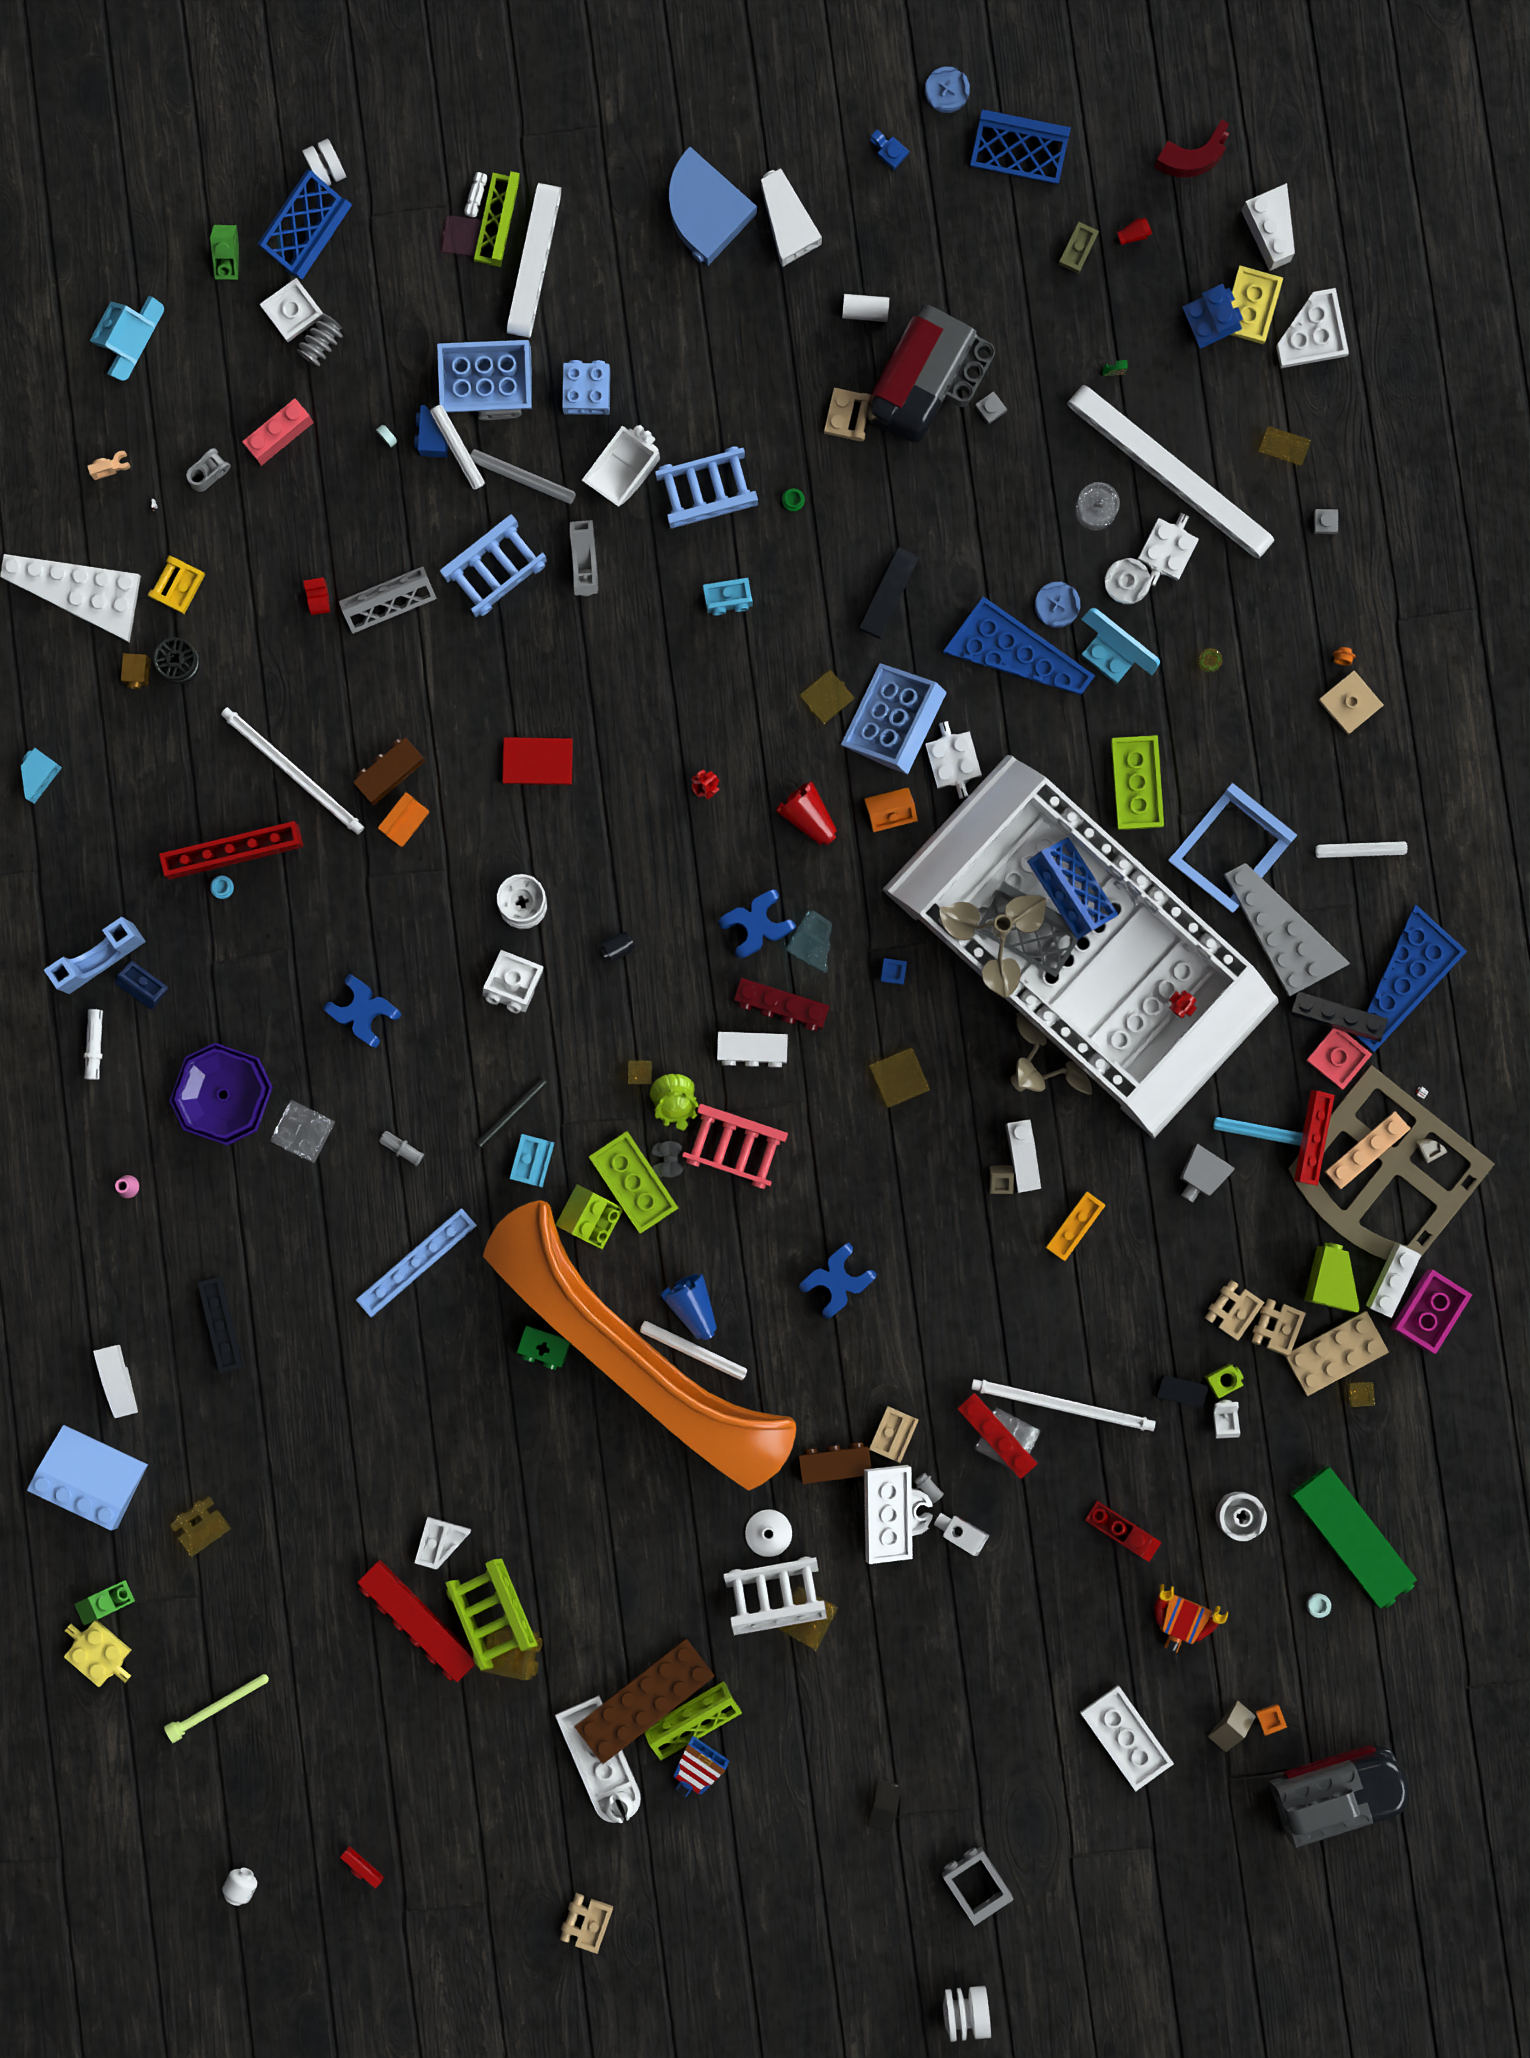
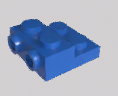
M1223 284L1202 293V298L1183 306L1200 349L1242 329L1239 322L1243 320L1238 307L1233 308L1231 302L1235 298L1230 287L1225 289Z

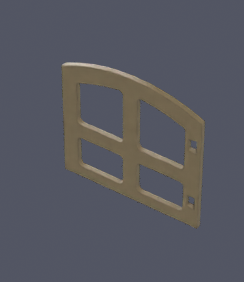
M1370 1065L1331 1114L1324 1152L1341 1131L1347 1133L1357 1142L1372 1131L1356 1118L1355 1113L1374 1089H1379L1414 1117L1415 1124L1396 1147L1390 1146L1378 1157L1381 1161V1166L1344 1211L1330 1198L1319 1181L1318 1186L1296 1181L1295 1183L1311 1207L1338 1234L1366 1252L1387 1261L1395 1242L1360 1225L1359 1221L1393 1177L1399 1175L1436 1206L1435 1211L1407 1245H1403L1420 1253L1422 1257L1495 1163L1375 1067ZM1430 1132L1434 1133L1470 1163L1469 1168L1450 1191L1445 1190L1410 1161V1156L1418 1147L1416 1141L1424 1139ZM1298 1157L1288 1168L1293 1180L1295 1178ZM1469 1175L1475 1180L1466 1190L1461 1184ZM1426 1231L1431 1235L1421 1246L1416 1240Z

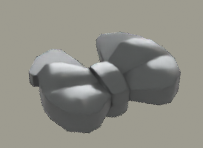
M658 1142L653 1147V1155L664 1157L663 1163L653 1166L657 1176L676 1177L681 1175L683 1167L678 1163V1155L682 1151V1146L678 1142Z

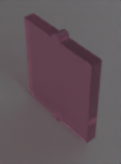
M447 215L445 231L442 232L444 236L442 253L475 257L482 220Z

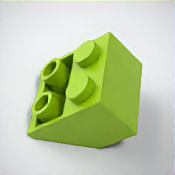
M577 1184L556 1226L603 1249L624 1209Z

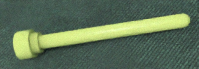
M265 1674L259 1676L181 1723L179 1721L176 1723L171 1722L164 1727L167 1736L172 1743H175L182 1738L187 1729L266 1684L269 1680L268 1676Z

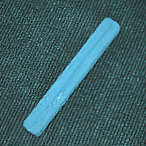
M1216 1117L1213 1124L1215 1130L1301 1146L1303 1133Z

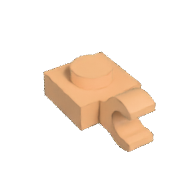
M117 452L113 460H106L105 458L95 460L93 464L88 465L90 475L94 480L116 474V471L129 469L130 464L128 462L120 463V459L127 456L126 452Z

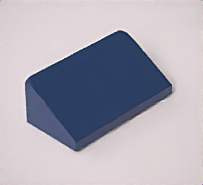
M133 961L117 975L116 984L151 1010L169 988Z

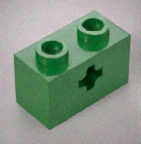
M527 1325L517 1353L522 1354L521 1359L533 1363L537 1359L544 1362L543 1366L556 1370L557 1366L563 1367L571 1343L564 1337ZM544 1342H546L547 1348H549L550 1351L545 1352L542 1355L540 1354L541 1350L537 1347L538 1345H543Z

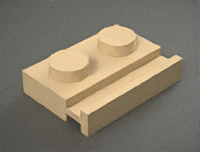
M887 1406L869 1450L901 1463L919 1420Z

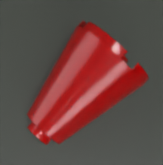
M812 781L800 786L787 797L785 805L782 802L776 808L779 815L819 845L823 843L828 845L836 838L835 833L837 829Z

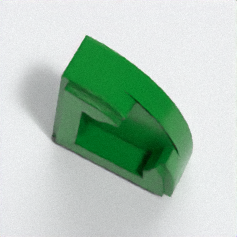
M1127 360L1116 361V365L1106 364L1102 367V376L1125 375L1128 369Z

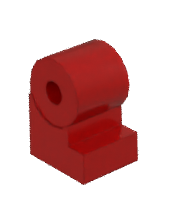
M317 578L303 581L311 615L329 613V595L325 579Z

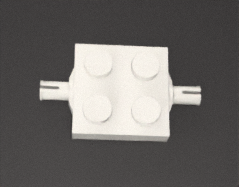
M1180 513L1176 524H1169L1158 518L1137 559L1152 570L1150 574L1152 586L1156 585L1160 575L1169 576L1176 581L1179 580L1199 540L1183 529L1189 519V516H1185L1183 513Z
M948 721L944 722L946 731L944 730L943 723H940L942 737L937 741L926 743L937 788L956 786L959 799L963 798L961 789L966 798L969 795L965 783L982 776L970 731L958 735L951 734Z

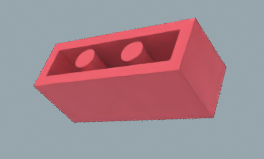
M293 399L242 442L262 466L314 422L300 403Z

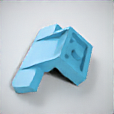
M148 296L140 313L126 305L112 301L108 305L90 339L96 346L107 348L117 354L107 373L108 375L120 381L129 378L164 312L163 304L155 298Z
M1091 608L1081 620L1098 632L1096 638L1081 655L1085 660L1115 684H1118L1134 662L1150 675L1154 674L1160 664L1158 657L1099 610Z

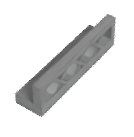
M420 567L339 601L353 634L437 598L424 567ZM423 586H426L430 593L423 597L415 596L416 590ZM399 596L408 598L402 606L393 604ZM375 606H386L384 613L380 615L372 613ZM358 613L365 615L363 622L356 625L353 624L350 618Z

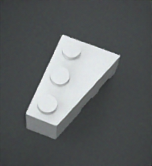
M1286 183L1246 201L1242 208V213L1269 271L1289 263L1295 254Z

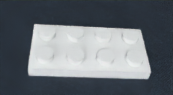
M1119 1685L1080 1712L1135 1791L1174 1764Z

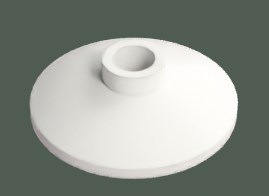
M762 1510L754 1514L748 1521L745 1531L746 1540L749 1547L755 1553L765 1557L776 1556L789 1546L792 1538V1528L788 1519L782 1513L775 1510ZM766 1530L773 1531V1536L771 1538H766L764 1536V1532Z

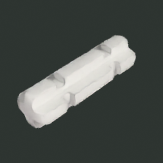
M475 173L474 183L471 186L467 200L468 204H466L464 210L467 216H477V206H480L484 192L483 186L487 182V175L484 173Z

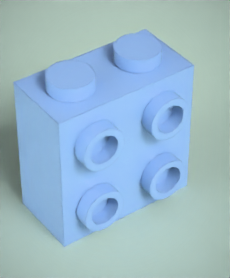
M571 360L569 363H564V414L609 415V364H605L604 361L600 360L592 361V363Z

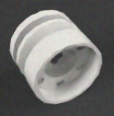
M519 874L507 878L500 885L497 893V904L504 921L518 929H529L538 925L544 918L547 910V900L541 883L532 876ZM524 899L526 908H521L519 905L520 900Z
M970 1987L969 1999H964L961 1989L957 1988V2000H953L951 1989H946L943 2013L945 2028L949 2034L950 2042L957 2040L956 2030H961L962 2041L966 2040L967 2029L972 2028L975 2039L991 2038L986 1987Z

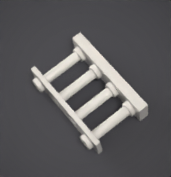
M802 1557L798 1561L743 1571L735 1569L724 1574L726 1587L734 1588L738 1613L735 1617H731L734 1635L827 1619L824 1601L816 1600L812 1572L818 1571L816 1557ZM802 1574L807 1602L802 1605H794L789 1576ZM779 1578L784 1606L780 1609L772 1610L769 1605L766 1580ZM756 1582L761 1610L757 1613L749 1614L746 1610L743 1585Z

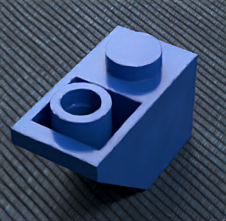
M421 405L420 413H416V426H419V435H415V449H418L420 456L448 458V443L430 410L425 405Z

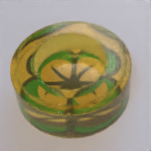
M1213 648L1204 650L1199 657V665L1206 672H1215L1223 661L1221 653Z

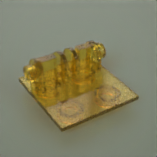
M798 1586L792 1598L794 1605H802L807 1602L805 1589ZM816 1596V1600L824 1601L823 1599ZM824 1601L827 1619L777 1628L817 1651L838 1608L831 1602Z

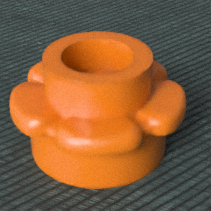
M1339 647L1333 653L1334 663L1343 666L1352 665V661L1356 657L1352 650L1347 647Z

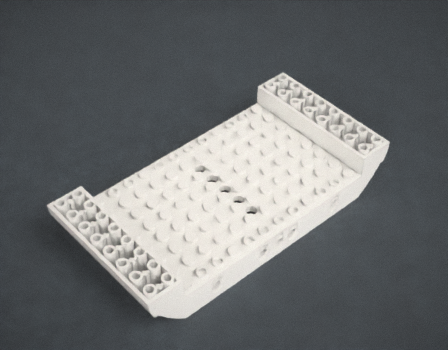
M1007 755L882 890L915 921L919 919L982 977V969L985 964L990 960H998L1000 944L976 931V929L974 936L970 940L962 941L953 938L947 933L941 923L940 908L957 902L971 903L980 913V923L1002 884L1006 882L1027 895L1045 897L1047 899L1046 906L1060 914L1027 861L1043 849L1049 848L1069 837L1109 901L1119 905L1120 913L1104 924L1105 929L1103 932L1097 933L1093 930L1083 936L1089 941V947L1081 950L1075 945L1070 953L1074 960L1072 966H1063L1057 975L1058 980L1054 984H1050L1045 980L1046 971L1004 947L1002 960L1013 958L1018 963L1021 971L1018 987L1012 995L1005 999L1122 1105L1120 1109L1154 1139L1279 1003L1278 998L1273 994L1257 970L1052 782L1031 767L1016 760L1013 756ZM1063 846L1062 853L1069 856L1067 849ZM1062 861V867L1069 870V863ZM1075 867V873L1082 876L1079 868ZM1075 880V887L1081 889V883ZM1088 887V893L1094 895L1092 888ZM1002 896L996 904L998 914L1005 913V908L1010 902ZM1087 900V906L1094 909V903ZM1100 906V912L1109 916L1105 908ZM993 909L990 916L996 915L995 909ZM995 918L988 919L986 923H988L989 921L994 922ZM1043 922L1037 930L1039 938L1052 934L1048 923ZM991 927L984 928V930L992 933ZM1054 928L1055 933L1061 932L1060 930ZM1017 929L1010 931L1006 936L1005 941L1008 944L1020 943ZM1020 932L1023 942L1036 939L1035 932ZM1066 934L1056 936L1058 948L1069 947L1073 938ZM1053 937L1039 940L1043 953L1056 950ZM1037 941L1023 944L1025 953L1030 957L1040 954ZM1021 945L1015 947L1018 950L1022 951ZM1066 951L1060 952V956L1064 955ZM1058 954L1044 956L1046 966L1055 970L1059 964ZM1041 957L1035 958V960L1042 963ZM1185 990L1196 998L1197 1001L1194 1006L1197 1009L1191 1017L1185 1015L1181 1019L1169 1009L1172 1003L1168 1000L1175 991L1180 994Z

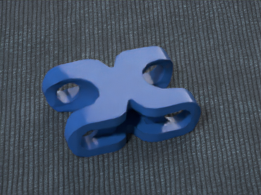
M770 890L756 897L751 903V912L738 907L718 920L719 926L723 929L739 925L747 930V940L735 950L737 959L745 958L759 951L763 945V936L770 941H777L794 931L797 927L792 920L773 923L767 918V909L777 902L779 898L777 890Z
M348 974L345 978V983L354 992L353 1002L347 1007H339L332 1002H327L323 1009L343 1025L353 1023L352 1030L354 1034L370 1046L376 1048L380 1040L371 1030L373 1018L384 1014L393 1020H398L402 1014L382 997H376L371 1000V988L352 974Z
M850 1243L845 1244L829 1257V1272L823 1269H816L798 1287L802 1292H808L817 1285H824L830 1290L831 1301L822 1311L825 1319L831 1318L847 1304V1290L852 1293H860L877 1276L873 1270H868L858 1277H851L846 1273L844 1262L853 1251Z

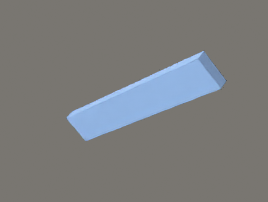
M461 1208L359 1296L356 1301L370 1317H373L477 1225Z

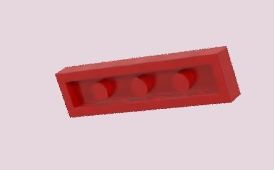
M1311 1090L1294 1178L1296 1182L1318 1186L1335 1095Z
M975 1393L957 1408L1020 1479L1038 1464Z

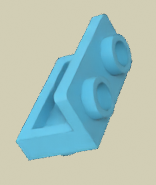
M748 578L703 585L707 613L722 615L726 613V610L735 609L736 612H742L753 606Z

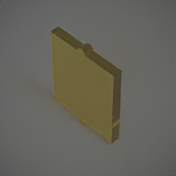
M831 670L800 694V697L810 707V712H814L824 724L855 699L845 687V683L841 682Z

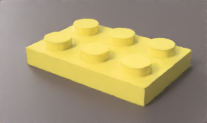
M1239 266L1232 289L1235 300L1231 303L1233 308L1238 307L1243 320L1239 322L1242 329L1230 335L1260 344L1265 343L1282 285V277Z

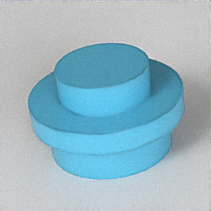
M218 876L212 880L210 889L215 897L225 899L233 893L234 885L230 878Z

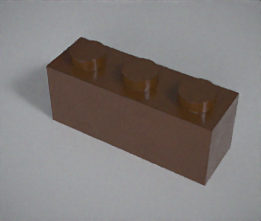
M406 737L403 740L397 739L390 746V751L385 755L383 753L378 755L373 760L374 764L369 769L364 768L355 776L354 784L373 805H376L426 762Z
M863 1442L850 1443V1448L840 1449V1445L827 1446L826 1451L817 1452V1448L803 1450V1454L799 1455L802 1483L808 1484L864 1476L865 1469H872L868 1445L863 1446Z

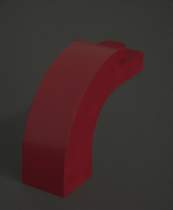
M1221 119L1208 143L1198 149H1184L1167 141L1154 168L1167 175L1181 178L1194 177L1209 171L1220 161L1226 150V147L1223 145L1230 134L1226 132L1229 123Z

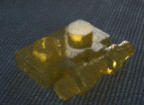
M210 1497L203 1501H197L193 1504L194 1507L185 1514L181 1513L176 1516L177 1519L170 1524L175 1532L181 1527L186 1532L178 1539L191 1557L231 1530L219 1510H216L211 1515L207 1511L214 1504ZM200 1515L203 1520L192 1527L190 1521Z

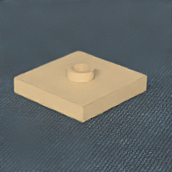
M1355 671L1350 673L1318 700L1347 735L1384 706Z

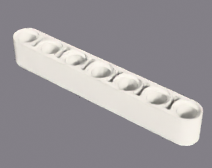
M542 183L537 185L507 325L508 334L531 337L560 203L561 187Z

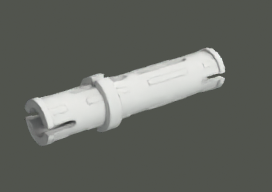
M88 1010L86 1053L83 1056L85 1058L84 1079L99 1080L100 1059H102L103 1055L100 1054L103 1010Z

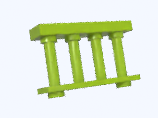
M493 1559L485 1563L487 1567L486 1573L460 1585L459 1580L446 1582L448 1588L447 1595L454 1603L473 1650L474 1662L480 1667L481 1671L493 1668L491 1659L515 1647L520 1648L521 1651H526L538 1646L502 1559ZM489 1581L493 1582L496 1589L495 1595L469 1607L465 1593ZM498 1603L502 1604L505 1611L503 1617L481 1628L477 1627L473 1615ZM506 1625L511 1626L514 1633L512 1639L489 1650L486 1649L482 1637Z

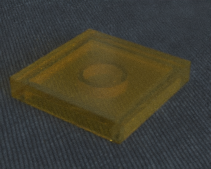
M913 1048L870 1065L887 1108L930 1091Z

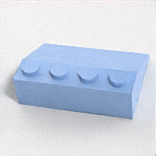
M529 340L437 344L439 401L446 412L532 409V367Z
M880 663L841 745L884 766L908 774L947 692L934 681Z
M63 1425L39 1465L27 1491L112 1531L118 1528L148 1464Z

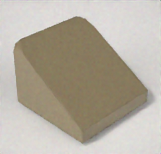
M990 1166V1194H1013V1166Z

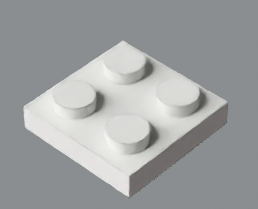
M297 278L260 304L261 308L287 342L316 323L323 315V312Z

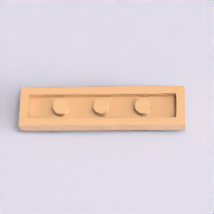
M1394 1111L1330 1166L1325 1173L1339 1189H1342L1407 1133L1410 1127Z

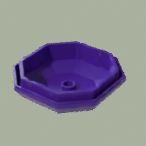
M213 1043L184 1058L169 1101L184 1131L228 1146L257 1132L273 1086L258 1057ZM225 1090L228 1096L225 1099H221L220 1093Z

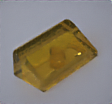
M1268 426L1265 430L1259 452L1302 466L1311 440Z

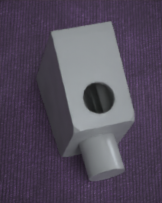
M1195 1144L1180 1176V1179L1188 1184L1181 1196L1192 1203L1199 1193L1210 1196L1235 1168L1199 1144Z

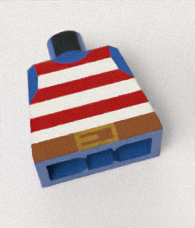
M692 1736L674 1774V1777L680 1781L676 1791L684 1797H687L691 1790L698 1794L704 1793L725 1772L729 1760Z

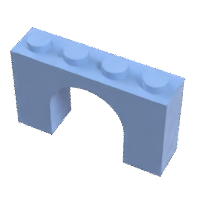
M120 917L102 930L106 938L97 946L73 959L62 957L44 969L56 989L70 994L146 941L132 922Z

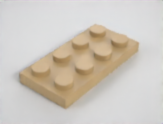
M1364 1311L1293 1349L1290 1356H1285L1305 1395L1309 1396L1389 1353L1368 1312Z

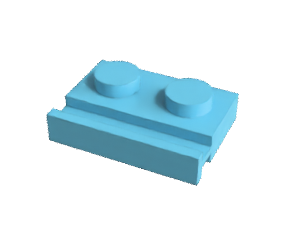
M522 1134L510 1179L543 1187L554 1142Z

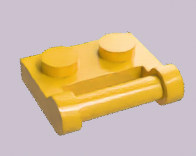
M169 555L166 560L167 565L154 589L149 591L148 596L185 614L206 574ZM175 567L179 568L180 570L166 596L162 595Z

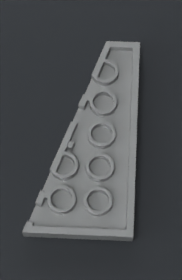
M1246 863L1224 874L1288 996L1350 964Z

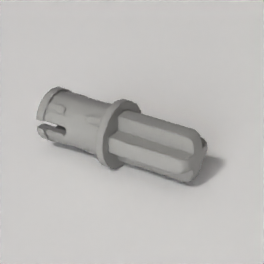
M385 1131L380 1137L379 1142L397 1153V1157L400 1155L415 1166H418L424 1157V1153L408 1145V1141H402L388 1131Z

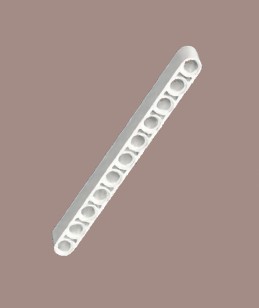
M1082 385L1067 402L1068 406L1076 414L1253 557L1259 559L1274 542L1271 534L1089 387Z

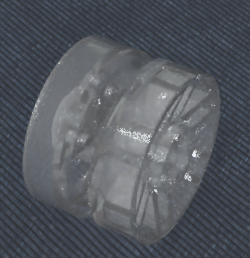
M1096 482L1089 484L1081 491L1075 506L1078 521L1084 527L1091 530H1101L1108 527L1115 519L1119 510V496L1115 489L1106 483Z

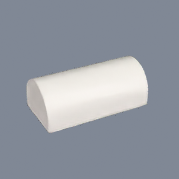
M844 294L842 318L887 322L889 310L888 297Z

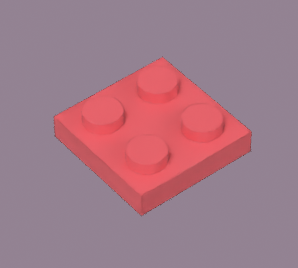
M1332 1028L1306 1061L1339 1089L1343 1090L1372 1054L1346 1032Z

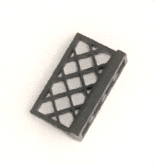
M1004 882L979 925L985 924L988 919L1001 915L998 914L996 906L1001 896L1011 901L1016 897L1026 896L1027 894ZM1046 906L1043 922L1050 925L1051 935L1039 938L1036 930V939L1023 942L1021 933L1017 930L1020 943L1010 945L1005 941L1004 947L1057 977L1078 940L1062 915ZM993 909H995L996 915L990 916ZM1054 928L1060 930L1061 932L1055 933ZM976 929V931L1000 944V938L994 936L993 933L984 929ZM1066 934L1073 938L1069 947L1058 948L1056 936ZM1053 937L1056 950L1043 953L1039 940ZM1037 941L1040 954L1030 957L1025 953L1023 944ZM1021 945L1022 951L1018 950L1015 947ZM1066 951L1061 959L1060 952ZM1057 953L1059 964L1055 970H1052L1046 966L1044 956ZM1041 957L1042 963L1035 960V958Z

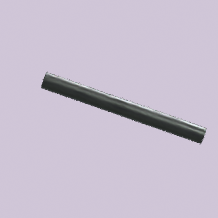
M541 1077L476 1143L483 1148L548 1083Z

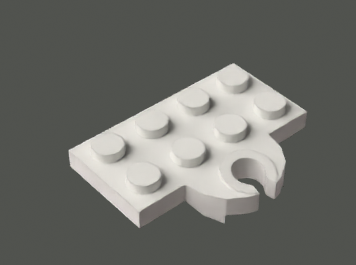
M908 1465L865 1469L866 1562L873 1564L913 1559L912 1536L922 1534L928 1530V1525L933 1517L932 1514L926 1512L921 1516H917L916 1510L920 1505L932 1507L931 1500L928 1495L911 1488V1467Z

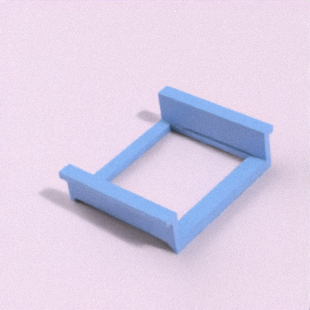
M1232 783L1168 861L1233 913L1240 905L1235 895L1233 894L1229 898L1182 860L1190 848L1229 801L1278 839L1253 870L1261 878L1295 839L1297 834Z

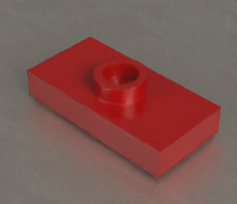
M348 1847L343 1852L340 1858L352 1868L351 1872L359 1879L364 1878L376 1889L384 1876L351 1847Z

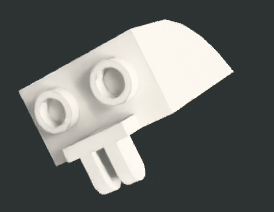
M641 425L636 426L634 430H627L622 426L582 481L619 507L632 496L659 462V450L652 444L655 438L648 430L644 431V427Z

